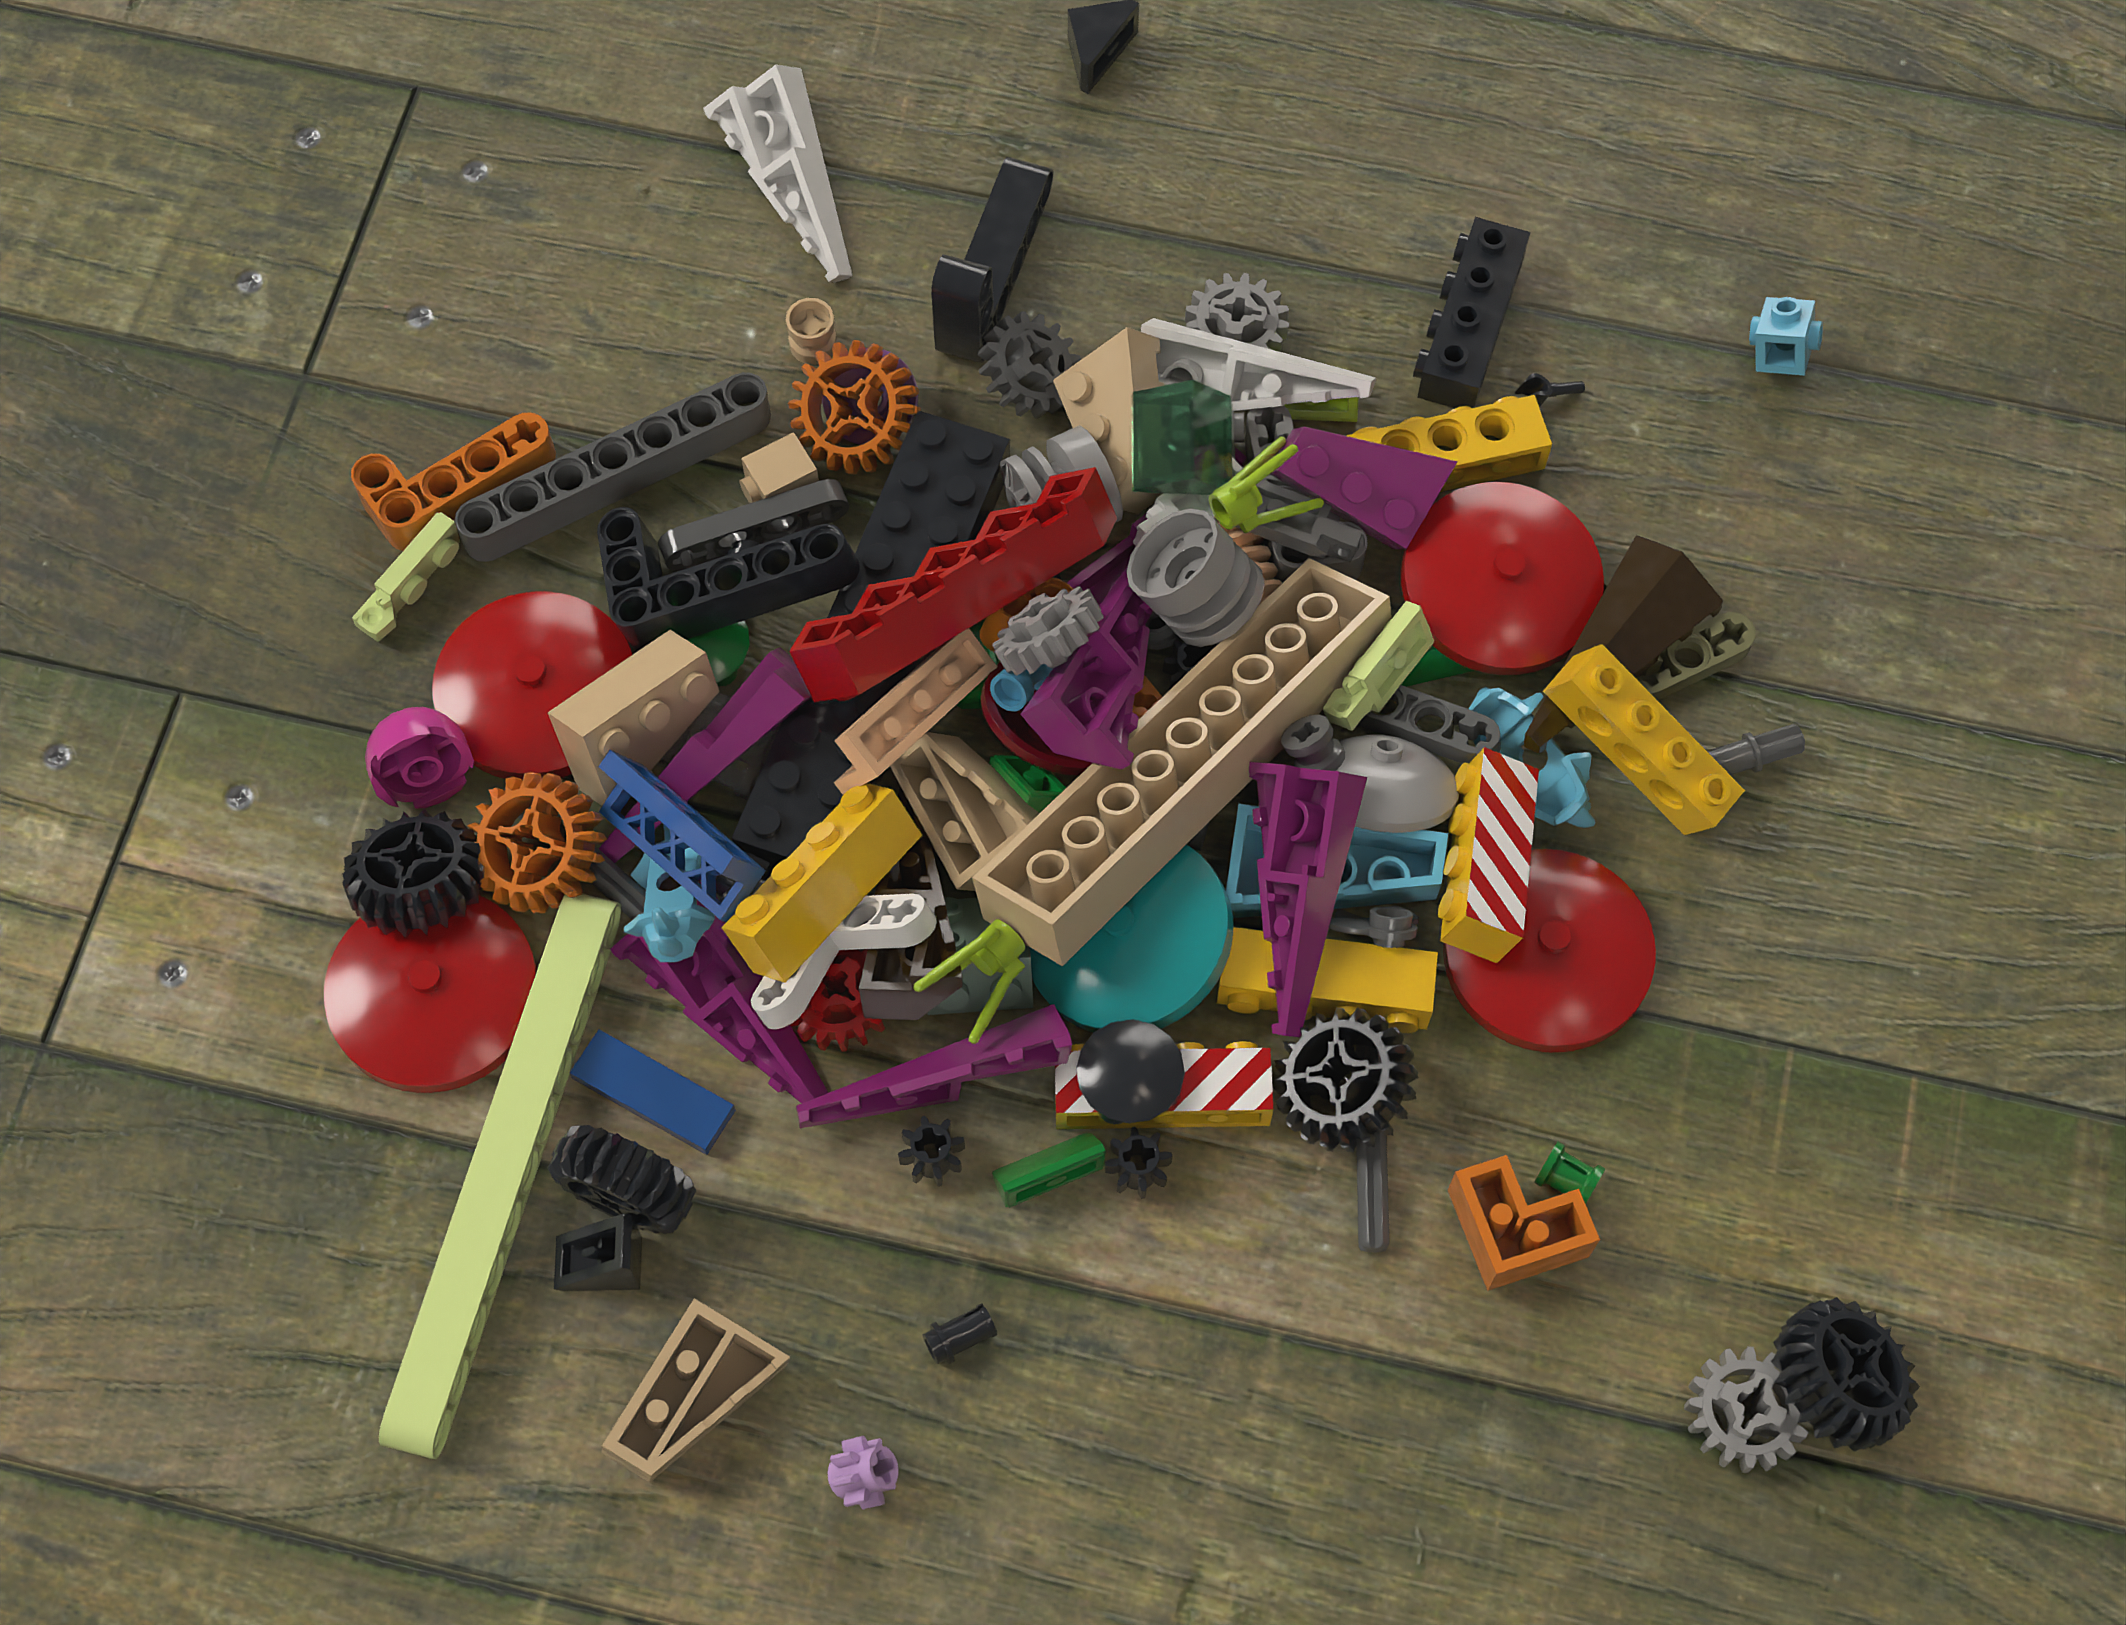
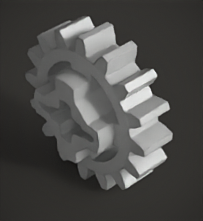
M1224 273L1223 284L1217 285L1214 281L1208 279L1205 281V293L1196 290L1192 293V303L1190 306H1186V327L1282 352L1283 340H1287L1289 323L1287 320L1289 308L1286 305H1280L1281 293L1279 290L1266 293L1267 280L1262 279L1256 285L1249 283V274L1243 273L1240 282H1233L1230 274Z
M1076 587L1070 593L1066 589H1062L1055 597L1046 596L1044 593L1029 600L1028 606L1018 615L1009 619V628L1003 629L997 634L1000 639L993 643L994 652L1007 672L1013 671L1015 675L1021 674L1026 669L1029 674L1034 673L1042 664L1054 668L1066 662L1067 657L1076 648L1086 644L1088 641L1087 634L1099 629L1097 622L1103 619L1104 616L1089 589L1083 591L1081 587Z
M1747 1347L1742 1352L1740 1360H1737L1731 1349H1726L1719 1356L1720 1366L1711 1359L1707 1360L1701 1367V1371L1706 1378L1695 1376L1688 1386L1694 1393L1699 1395V1397L1690 1398L1684 1404V1410L1698 1414V1419L1688 1427L1690 1433L1704 1432L1707 1439L1703 1442L1700 1450L1703 1453L1709 1452L1715 1447L1720 1450L1719 1465L1725 1467L1733 1458L1739 1459L1742 1473H1749L1754 1468L1756 1460H1759L1760 1465L1765 1471L1771 1470L1777 1465L1776 1454L1787 1461L1796 1453L1790 1441L1801 1443L1808 1435V1432L1797 1424L1800 1412L1794 1404H1784L1788 1397L1786 1388L1774 1383L1780 1372L1774 1368L1771 1362L1776 1355L1772 1352L1761 1362L1756 1360L1754 1347ZM1734 1375L1750 1376L1747 1382L1738 1385L1729 1380L1726 1383L1721 1382L1725 1378ZM1772 1389L1777 1394L1782 1407L1777 1404ZM1754 1392L1751 1401L1753 1404L1751 1413L1754 1417L1741 1427L1745 1418L1743 1416L1744 1406L1741 1403ZM1713 1412L1719 1415V1418L1724 1428V1432L1719 1427ZM1758 1434L1767 1439L1770 1436L1775 1438L1761 1445L1746 1444L1750 1437Z

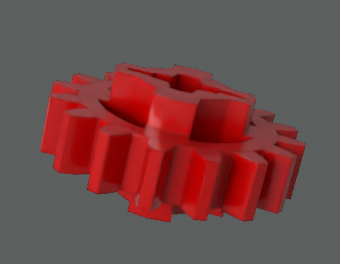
M860 949L838 951L809 1002L810 1007L807 1010L805 1009L801 1016L790 1024L791 1027L799 1025L797 1032L802 1041L806 1042L816 1035L819 1049L825 1051L831 1040H837L841 1051L845 1052L848 1050L849 1039L856 1037L863 1046L868 1044L865 1031L870 1027L881 1033L884 1031L885 1027L881 1019L864 1018L859 985L868 949H864L862 952H860ZM826 987L829 990H835L838 993H842L845 990H847L850 999L846 996L842 997L836 993L830 997Z

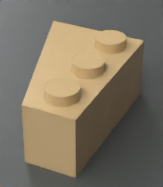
M669 630L549 711L548 715L578 787H580L579 790L589 795L591 799L602 806L617 785L612 778L598 767L609 750L643 764L651 771L719 693V689L706 652Z
M694 1298L602 1444V1454L650 1483L787 1366L790 1356Z

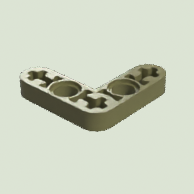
M1604 576L1603 593L1605 592L1608 584L1611 581L1606 576ZM1727 612L1695 626L1691 636L1683 642L1680 640L1675 641L1660 653L1655 664L1642 673L1644 676H1650L1658 672L1663 662L1665 670L1656 675L1652 686L1650 687L1646 681H1641L1640 683L1659 701L1741 661L1748 655L1756 638V630L1753 623L1740 613ZM1724 630L1730 636L1738 634L1741 637L1737 645L1733 640H1726L1718 644L1713 654L1711 646L1720 641ZM1690 648L1700 655L1701 665L1695 668H1686L1677 662L1675 652L1678 649Z

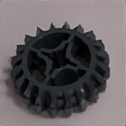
M426 809L422 810L417 817H409L403 812L401 819L394 822L383 818L382 827L378 830L365 829V839L352 842V852L344 858L345 872L342 873L344 879L342 883L351 909L356 912L357 916H361V919L366 922L368 928L378 926L385 935L398 929L406 938L413 929H421L427 935L430 926L441 924L448 928L449 918L452 916L466 917V905L479 903L480 890L484 889L480 887L482 884L480 881L485 876V869L477 859L481 851L479 843H475L477 835H475L473 829H468L461 818L451 820L445 811L433 818Z
M1336 1007L1333 1019L1329 1021L1324 1014L1316 1013V1027L1310 1030L1307 1026L1303 1025L1300 1028L1302 1038L1297 1043L1283 1041L1285 1050L1290 1054L1289 1058L1274 1060L1276 1069L1283 1074V1076L1272 1081L1273 1089L1281 1095L1275 1101L1277 1108L1284 1115L1288 1114L1286 1124L1294 1132L1301 1131V1137L1309 1144L1314 1145L1319 1141L1326 1151L1333 1152L1340 1143L1346 1152L1354 1153L1359 1138L1367 1147H1375V1132L1381 1130L1387 1136H1393L1394 1130L1389 1121L1394 1116L1398 1119H1408V1112L1400 1104L1402 1101L1416 1099V1091L1408 1085V1083L1419 1078L1417 1069L1412 1064H1409L1415 1058L1414 1052L1407 1044H1403L1404 1035L1396 1027L1389 1028L1388 1021L1381 1015L1376 1014L1370 1019V1015L1364 1009L1357 1007L1350 1017L1344 1008ZM1354 1045H1366L1377 1049L1382 1063L1371 1064L1368 1060H1360L1359 1056L1354 1052ZM1350 1071H1351V1073H1352L1351 1078H1350V1079H1348V1078H1345V1079H1344L1343 1077H1344L1346 1074H1350ZM1340 1080H1342V1081H1344V1082L1347 1081V1083H1345L1344 1085L1340 1086V1088H1339L1338 1084H1339ZM1320 1095L1323 1099L1329 1098L1331 1104L1336 1108V1116L1315 1112L1310 1102V1096ZM1372 1095V1097L1363 1105L1365 1099Z
M590 1125L571 1126L564 1137H561L551 1155L553 1158L548 1166V1170L555 1183L561 1185L564 1191L573 1194L577 1200L587 1203L592 1209H597L610 1217L623 1213L632 1215L637 1227L641 1230L648 1229L655 1234L673 1233L678 1229L680 1223L686 1219L693 1205L691 1201L696 1193V1189L690 1177L685 1175L681 1168L673 1166L669 1159L662 1158L654 1153L653 1150L639 1145L636 1141L623 1138L618 1133L613 1134L603 1128L595 1129Z
M1836 1297L1824 1302L1819 1300L1816 1303H1810L1786 1320V1324L1781 1327L1782 1332L1773 1341L1777 1352L1771 1360L1772 1364L1781 1371L1774 1383L1786 1388L1788 1397L1784 1404H1794L1800 1412L1798 1423H1811L1816 1439L1829 1436L1834 1448L1848 1446L1853 1452L1867 1449L1868 1447L1872 1448L1876 1445L1881 1446L1893 1439V1436L1903 1431L1905 1425L1911 1422L1910 1416L1912 1412L1918 1407L1913 1396L1920 1387L1915 1380L1909 1377L1915 1365L1906 1361L1902 1355L1906 1345L1896 1344L1890 1336L1892 1326L1881 1327L1877 1323L1875 1311L1862 1313L1856 1301L1845 1304Z

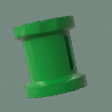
M1557 1141L1534 1183L1540 1187L1548 1184L1563 1194L1579 1189L1586 1204L1605 1168L1600 1165L1594 1168L1565 1152V1145Z

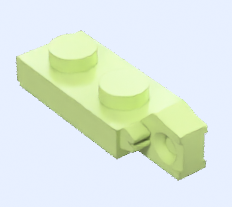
M437 512L375 582L376 591L352 617L357 628L379 642L397 626L396 617L399 610L406 603L409 605L415 603L425 591L427 579L438 566L441 568L446 567L456 556L460 539L455 521L442 512Z
M1406 601L1394 617L1385 624L1383 631L1364 655L1358 658L1348 676L1344 678L1343 687L1332 692L1323 707V711L1330 723L1353 731L1361 719L1371 710L1379 713L1434 643V639L1420 605Z

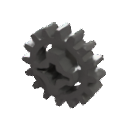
M1021 311L1013 319L1009 315L1004 317L984 336L983 339L987 344L978 351V356L988 361L979 369V374L990 376L993 381L986 390L988 393L999 391L1002 394L999 405L1003 408L1010 402L1016 404V415L1020 417L1031 409L1034 418L1038 419L1046 412L1054 414L1063 407L1053 380L1081 360L1080 355L1070 354L1067 349L1074 342L1073 339L1070 337L1062 340L1058 336L1061 327L1058 323L1050 328L1046 327L1043 314L1039 313L1031 321L1026 311Z

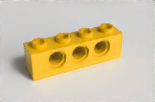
M1535 395L1521 398L1507 396L1489 405L1475 408L1461 406L1452 409L1447 414L1429 418L1411 417L1397 425L1383 428L1364 427L1353 434L1346 435L1352 438L1458 461L1440 492L1543 470L1546 467L1552 447V442ZM1491 435L1498 438L1499 440L1492 441L1485 438L1484 436ZM1436 446H1448L1453 450L1443 451Z
M1603 644L1574 655L1543 690L1566 716L1683 835L1716 827L1745 791Z

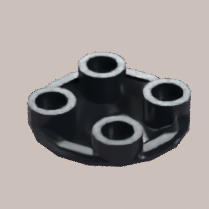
M1134 1019L1111 1022L1095 1031L1081 1048L1076 1067L1079 1089L1090 1107L1098 1112L1102 1120L1114 1125L1150 1121L1167 1111L1180 1098L1185 1076L1182 1053L1171 1036L1154 1024Z

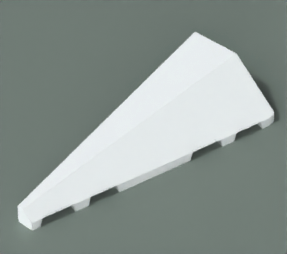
M774 65L746 88L730 87L705 106L704 111L707 117L717 121L727 136L724 140L729 147L739 151L751 167L748 173L784 222L792 224L801 235L803 241L800 244L806 252L814 254L828 273L825 275V278L828 282H839L850 278L852 272L801 68Z
M1155 318L1143 323L1141 327V332L1157 337L1160 340L1161 353L1156 354L1158 379L1159 382L1164 383L1166 398L1161 399L1162 416L1164 418L1174 417V396H1184V405H1195L1203 400H1216L1223 404H1233L1234 411L1283 406L1291 403L1326 402L1331 399L1351 397L1367 398L1371 395L1376 378Z

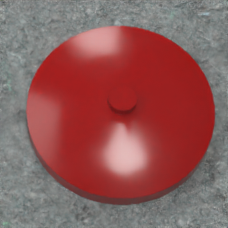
M1486 482L1455 490L1431 506L1407 549H1405L1401 567V586L1405 602L1408 601L1421 606L1434 639L1432 645L1446 657L1460 665L1483 673L1520 675L1547 668L1571 653L1603 595L1604 573L1602 561L1592 536L1579 518L1565 505L1546 493L1531 487L1508 482Z
M549 591L524 592L510 595L491 602L474 612L448 638L440 652L433 674L432 692L435 710L447 715L458 724L464 733L472 754L473 766L503 779L516 777L523 780L524 774L528 772L541 774V777L544 774L551 773L562 778L571 775L572 772L548 712L632 656L628 641L613 620L599 608L585 600Z
M1553 849L1531 850L1523 939L1497 963L1443 943V957L1446 974L1452 990L1463 1008L1479 1025L1494 1036L1515 1046L1533 1051L1552 1053L1575 1051L1593 1046L1614 1035L1626 1025L1640 1007L1649 990L1656 964V946L1652 925L1646 910L1633 890L1614 872L1602 864L1576 853Z
M479 895V903L466 905V917H450L448 928L441 924L430 926L427 935L421 929H413L406 938L398 929L385 935L378 926L368 928L366 922L361 917L347 930L334 950L327 968L324 983V1007L326 1018L335 1040L348 1059L359 1070L375 1081L391 1088L415 1093H435L471 1084L485 1077L506 1061L538 968L532 949L523 931L516 921L497 904Z

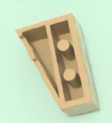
M1126 327L1056 377L1053 382L1072 427L1075 428L1080 425L1085 428L1104 454L1115 478L1123 510L1139 514L1154 504L1157 497L1174 488L1175 481L1169 428L1163 426L1161 399L1166 397L1164 383L1159 382L1156 354L1161 353L1160 340L1157 337Z
M926 732L890 765L958 890L975 891L972 877L1040 814L1029 806L991 765L962 739L956 736Z

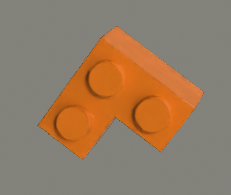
M1507 1155L1455 1171L1449 1185L1448 1193L1487 1291L1589 1258L1600 1241L1579 1189L1527 1206Z

